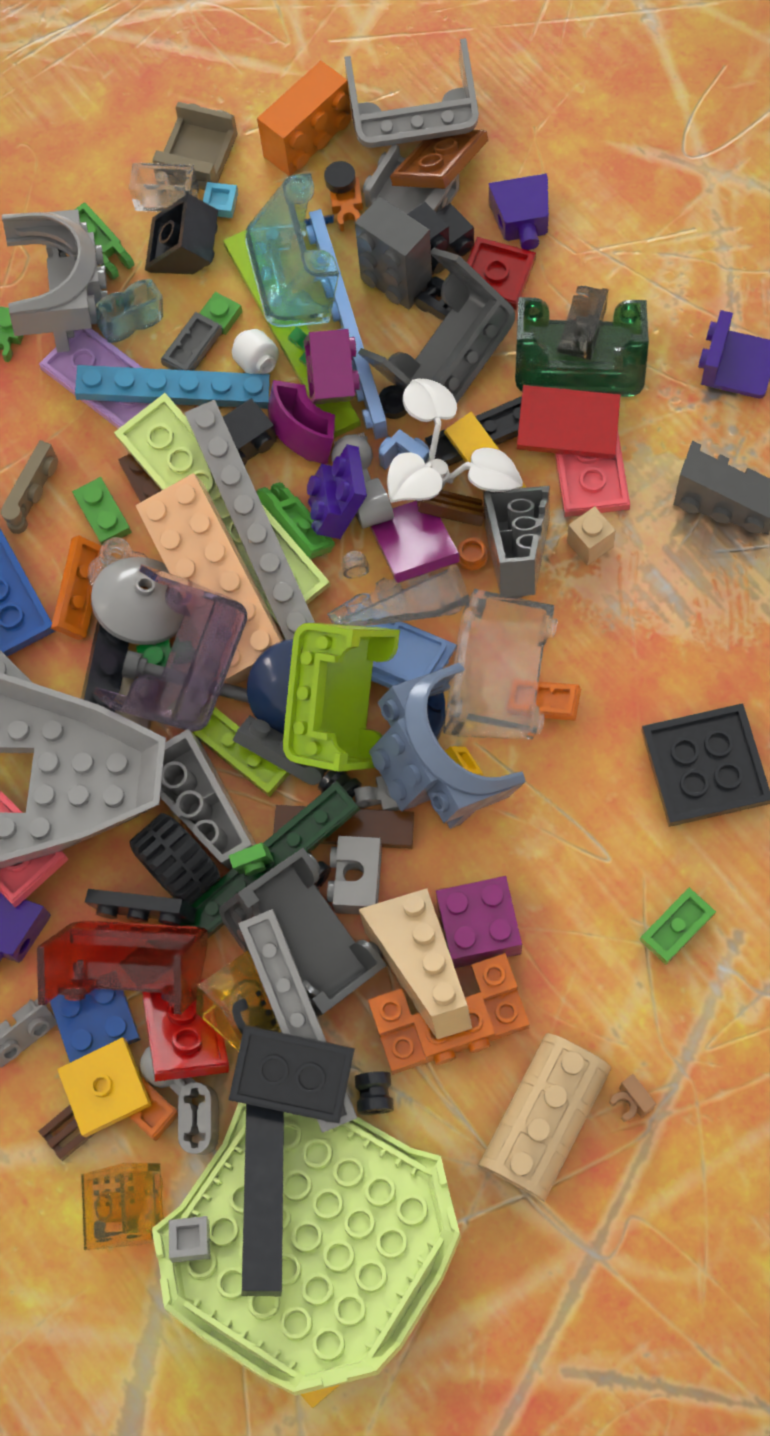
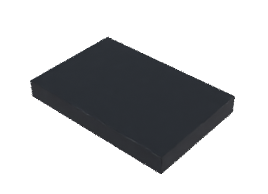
M244 1025L229 1100L339 1124L355 1048Z

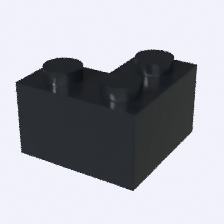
M424 201L407 213V215L430 229L431 250L436 248L464 256L474 245V227L451 203L435 212ZM431 255L432 275L434 273L438 274L445 267Z

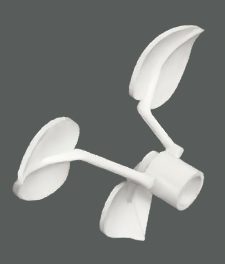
M412 379L403 394L405 410L419 421L429 422L434 420L435 427L426 464L419 455L411 452L399 454L393 459L387 476L388 495L391 503L404 500L422 501L432 499L439 494L446 482L453 483L454 479L465 470H469L468 480L470 483L485 491L506 492L523 486L522 478L512 460L505 453L494 448L475 450L471 456V463L465 462L452 473L449 472L446 462L441 459H435L441 419L449 420L454 418L457 411V403L453 394L440 383L429 379Z

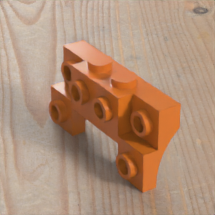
M506 953L471 965L479 989V993L465 997L472 1029L437 1039L420 1013L411 1015L403 988L368 999L392 1075L432 1061L435 1062V1065L448 1063L456 1059L455 1053L469 1049L470 1053L480 1052L491 1046L490 1041L529 1029L530 1023L519 996L518 986Z

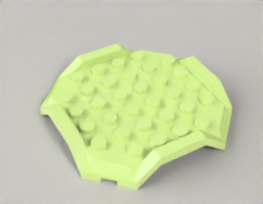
M238 1102L221 1147L181 1205L152 1228L155 1252L160 1268V1284L164 1309L198 1337L266 1382L295 1396L378 1375L402 1349L441 1285L461 1239L441 1156L411 1148L359 1117L322 1133L317 1119L284 1112L281 1297L241 1296L246 1104ZM207 1216L210 1228V1259L172 1263L169 1259V1220Z

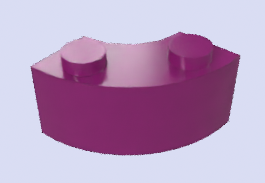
M273 380L268 402V417L274 424L276 435L289 449L304 459L327 464L334 439L335 414L325 412L314 405L307 396L305 385Z

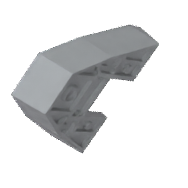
M0 673V753H34L26 813H0V869L60 852L126 823L159 805L166 738L101 705Z

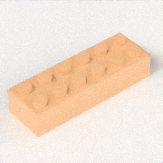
M193 473L135 506L223 680L228 684L237 685L248 679L250 670L261 653L270 646L284 641L204 483Z

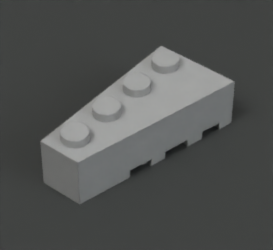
M189 729L168 740L165 743L160 798L225 867L232 870L228 855L256 845V842L200 740Z

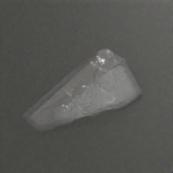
M452 564L396 583L395 579L388 580L383 578L375 583L376 588L374 592L370 594H357L327 615L333 624L372 626L453 615L458 613L462 606L471 603L459 567Z

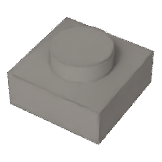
M207 1216L169 1220V1259L172 1263L210 1259V1228Z

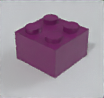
M349 329L309 332L304 339L310 400L314 405L350 401L355 396L356 390L360 389L358 370H352L353 357H356L355 337H349Z
M506 876L436 890L445 941L454 968L472 965L506 953L507 957L522 953V941Z

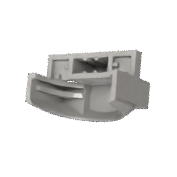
M78 209L2 214L7 246L42 244L46 245L48 254L49 292L37 297L8 303L14 336L53 332L57 353L70 351L69 338H74V330L91 329V324L105 323L104 310L110 309L108 291H102V289H107L105 266L99 267L100 264H104L102 245H95L94 233H88L87 223L80 222Z

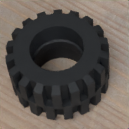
M160 813L129 841L135 856L175 899H182L192 905L220 879L218 868L206 852L175 819L167 814Z

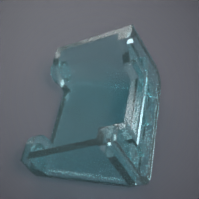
M311 173L296 174L286 178L246 228L245 243L264 316L271 325L276 327L329 323L339 277L337 264L329 252L324 250H307L303 238L306 236L305 217L308 201L314 195V183Z

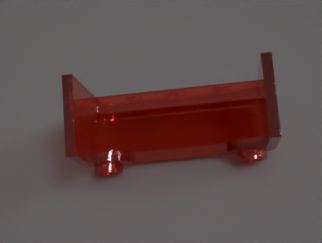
M77 921L70 923L37 947L38 1005H46L57 995H64L66 1000H82L86 998V994L91 993L97 988L161 993L162 1000L167 1001L169 1006L174 1007V1014H182L198 998L208 946V930L192 926L174 927L158 924L107 921Z

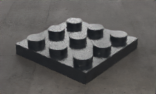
M743 703L642 726L641 732L669 827L770 804V789Z

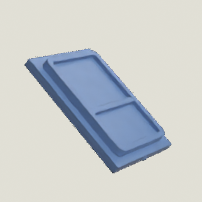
M359 604L346 624L400 630L398 649L393 659L388 662L373 661L371 681L387 688L444 669L457 644Z

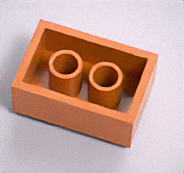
M320 60L257 118L264 158L290 177L297 169L303 168L309 158L318 150L325 148L329 140L337 132L344 130L350 123V120H352L348 80Z

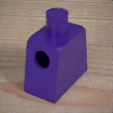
M547 173L489 183V206L503 238L507 241L519 239L521 248L525 250H532L538 247V236L548 233Z
M0 893V962L3 957L18 963L23 960L51 916L44 906L24 900L15 908Z

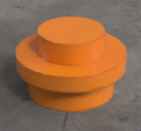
M467 538L459 543L456 548L460 558L458 564L464 569L477 570L482 568L488 561V547L480 539Z

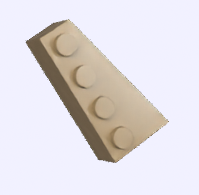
M427 888L358 909L366 935L371 942L378 946L382 953V959L396 975L397 981L403 990H406L414 1006L435 1037L440 1039L472 1029L468 1005Z

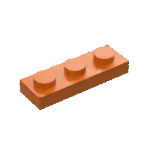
M80 535L71 539L51 629L77 640L86 638L92 613V588L97 576L101 572L106 547Z

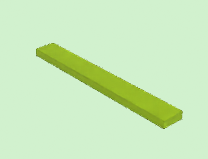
M251 228L224 239V246L300 383L305 385L306 393L309 397L307 368L299 361L304 352L288 340V336L296 326L306 335L310 331ZM349 401L315 404L321 410L335 414L334 438L361 426L360 419Z

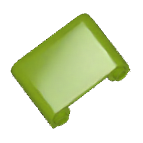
M303 623L297 628L293 637L283 735V751L290 761L338 772L375 768L369 750L383 735L375 730L366 729L373 661L388 662L393 659L398 649L400 630L325 623Z

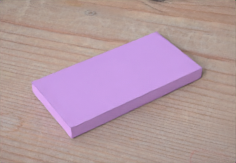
M93 329L74 330V338H69L70 351L57 353L55 347L39 363L42 371L73 395H75L77 365L143 368ZM81 400L117 429L151 404Z

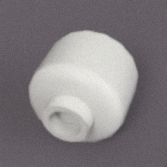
M251 329L241 332L235 338L232 347V357L246 373L268 374L277 363L279 350L263 331Z

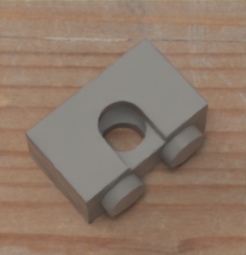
M338 836L337 847H331L330 867L336 868L335 881H328L327 902H333L335 913L360 915L358 909L378 903L382 858L381 838ZM348 870H359L363 873V876L357 881L345 880V874Z

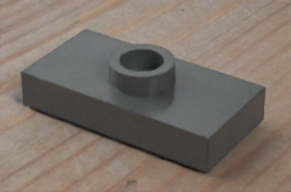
M195 312L162 356V365L171 370L194 371L223 332L222 325Z

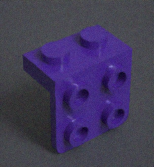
M720 310L718 321H711L706 340L711 341L710 349L703 348L698 368L704 369L701 385L758 399L763 398L770 379V340L730 331L733 313Z

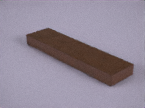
M276 805L273 834L306 806ZM361 809L320 844L338 845V836L381 838L382 847L412 849L415 815L414 812Z

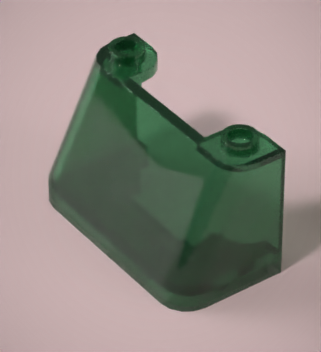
M518 297L515 382L520 391L523 390V385L620 394L621 397H630L639 394L643 390L649 345L647 300H625L619 303L613 313V322L549 320V306L545 301L539 298Z

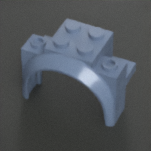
M460 663L391 686L377 702L381 708L382 716L391 727L369 750L373 765L379 770L388 786L391 798L396 801L401 811L431 800L433 809L439 814L443 823L447 822L450 829L461 825L476 810L509 798L526 782L522 771L501 777H485L464 769L447 755L432 732L427 714L428 697L450 689V680L456 674L465 670Z

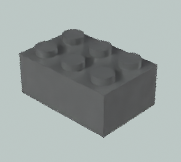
M379 196L355 222L360 276L367 286L371 288L376 287L385 293L392 303L401 304L409 310L415 304L414 298L421 291H426L428 288L427 284L432 279L430 229Z

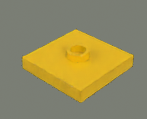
M123 1037L57 1069L83 1137H88L152 1106L128 1042Z

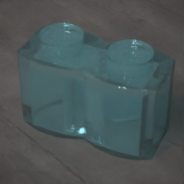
M152 279L137 281L128 286L124 292L106 295L96 304L97 326L108 343L122 341L131 336L135 330L150 328L163 318V296Z

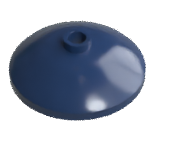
M293 639L278 642L261 653L250 670L247 682V698L254 716L267 722L270 727L284 734Z

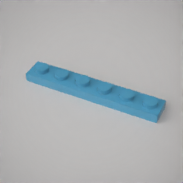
M77 365L75 396L76 400L152 403L166 393L174 404L200 406L215 399L217 406L239 407L252 398L259 408L268 409L270 374Z

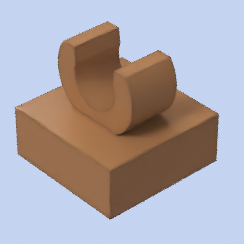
M634 1074L621 1082L619 1087L621 1092L614 1094L609 1102L611 1106L619 1101H626L629 1104V1112L625 1113L621 1118L623 1122L630 1121L636 1112L643 1118L656 1106L655 1101Z

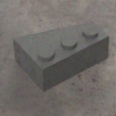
M692 440L679 476L673 505L679 506L688 513L698 512L711 516L720 523L730 522L742 526L751 533L769 535L770 478L750 468H747L744 473L728 465L729 458L720 454L716 459L700 451L701 444Z

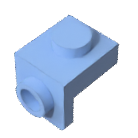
M399 429L392 437L388 436L381 443L378 450L380 466L386 470L397 455L409 452L419 455L426 464L430 450L421 439L416 437L413 439Z

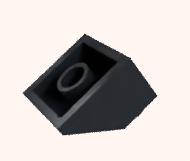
M188 193L152 217L145 270L150 273L194 274L210 265L215 254L213 247L215 234L218 229V209Z

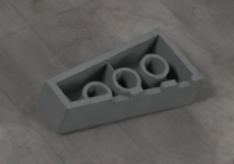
M550 486L517 488L506 492L483 491L484 526L500 598H521L523 596L535 595L550 521Z

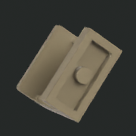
M178 102L175 107L177 121L164 152L156 150L152 159L156 176L160 180L205 190L207 182L218 183L238 134L234 115L223 110L216 111L192 103Z

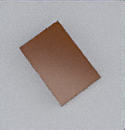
M472 130L466 134L423 140L390 175L392 186L446 189L488 142L487 131Z

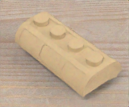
M546 1033L478 1166L545 1202L611 1071V1066L580 1046L557 1035Z

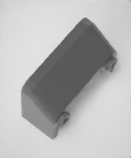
M433 248L430 254L450 272L441 287L442 299L451 308L448 315L416 359L403 352H397L387 359L363 348L360 349L358 354L390 382L404 390L412 379H429L445 386L453 394L456 403H458L512 328L515 321V311L461 256Z

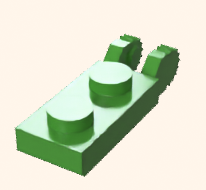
M85 202L78 206L76 209L79 211L80 222H86L88 233H94L95 245H102L104 264L100 265L105 266L106 274L111 279H116L119 276L118 270L108 258L116 254L121 263L128 269L135 265L133 259L122 247L121 241Z
M283 483L272 484L270 490L266 487L257 489L256 493L262 505L310 560L332 551L335 542L331 537L316 534L311 526L314 520L311 519L310 512Z

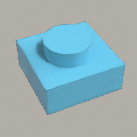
M207 182L203 202L218 209L217 217L233 218L238 197L237 185Z

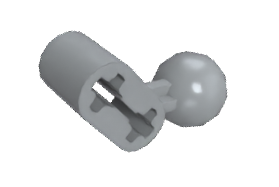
M356 434L343 436L333 446L331 453L332 462L337 456H340L346 444L359 447L367 497L355 514L361 528L365 529L394 519L392 506L378 477L371 479L367 470L373 458L372 448L369 443Z
M147 1047L140 1059L142 1076L152 1086L159 1088L170 1087L179 1096L178 1139L180 1146L183 1150L192 1154L206 1155L211 1153L216 1148L219 1139V1102L217 1093L210 1086L198 1083L192 1077L155 1082L150 1047ZM199 1094L205 1096V1102L199 1103L198 1106L192 1104V1098L198 1097ZM198 1132L205 1133V1140L199 1141V1143L192 1142V1135H197Z

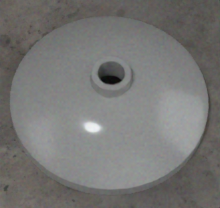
M130 557L115 561L99 573L93 584L91 605L94 615L106 631L120 640L140 645L161 643L177 635L188 621L190 613L166 565L160 561L145 557Z

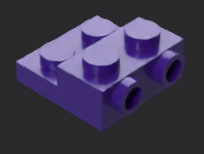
M346 444L340 456L334 459L332 466L321 464L316 474L309 478L307 484V494L310 495L308 504L311 507V519L314 520L311 526L317 535L341 539L367 497L359 447Z

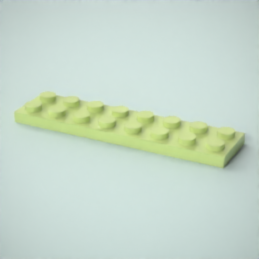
M164 393L116 430L114 434L161 490L168 488L193 473L204 483L275 623L279 626L187 417ZM263 506L305 602L308 604L331 586L330 581Z

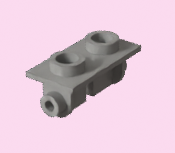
M40 997L35 1001L30 999L27 1004L12 1015L17 1022L11 1027L7 1020L0 1024L1 1068L57 1025L55 1017Z

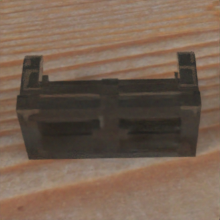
M588 286L577 287L576 293L579 295L573 296L561 340L557 347V353L592 359L607 310L609 289H597Z

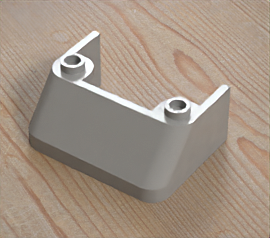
M466 38L460 39L459 66L463 87L449 90L444 95L442 102L387 111H381L374 103H358L351 57H344L353 125L357 139L363 146L375 148L466 134L477 126L479 112Z

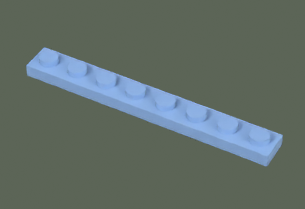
M320 209L309 212L311 225L306 226V232L310 245L316 244L318 250L313 252L317 269H324L325 276L321 277L325 295H331L333 302L329 303L333 321H339L341 329H349V337H355L356 357H353L352 370H358L360 389L356 390L355 394L358 402L364 401L366 409L362 410L366 429L372 428L375 439L387 437V422L369 363L358 354L361 348L364 349L322 211Z

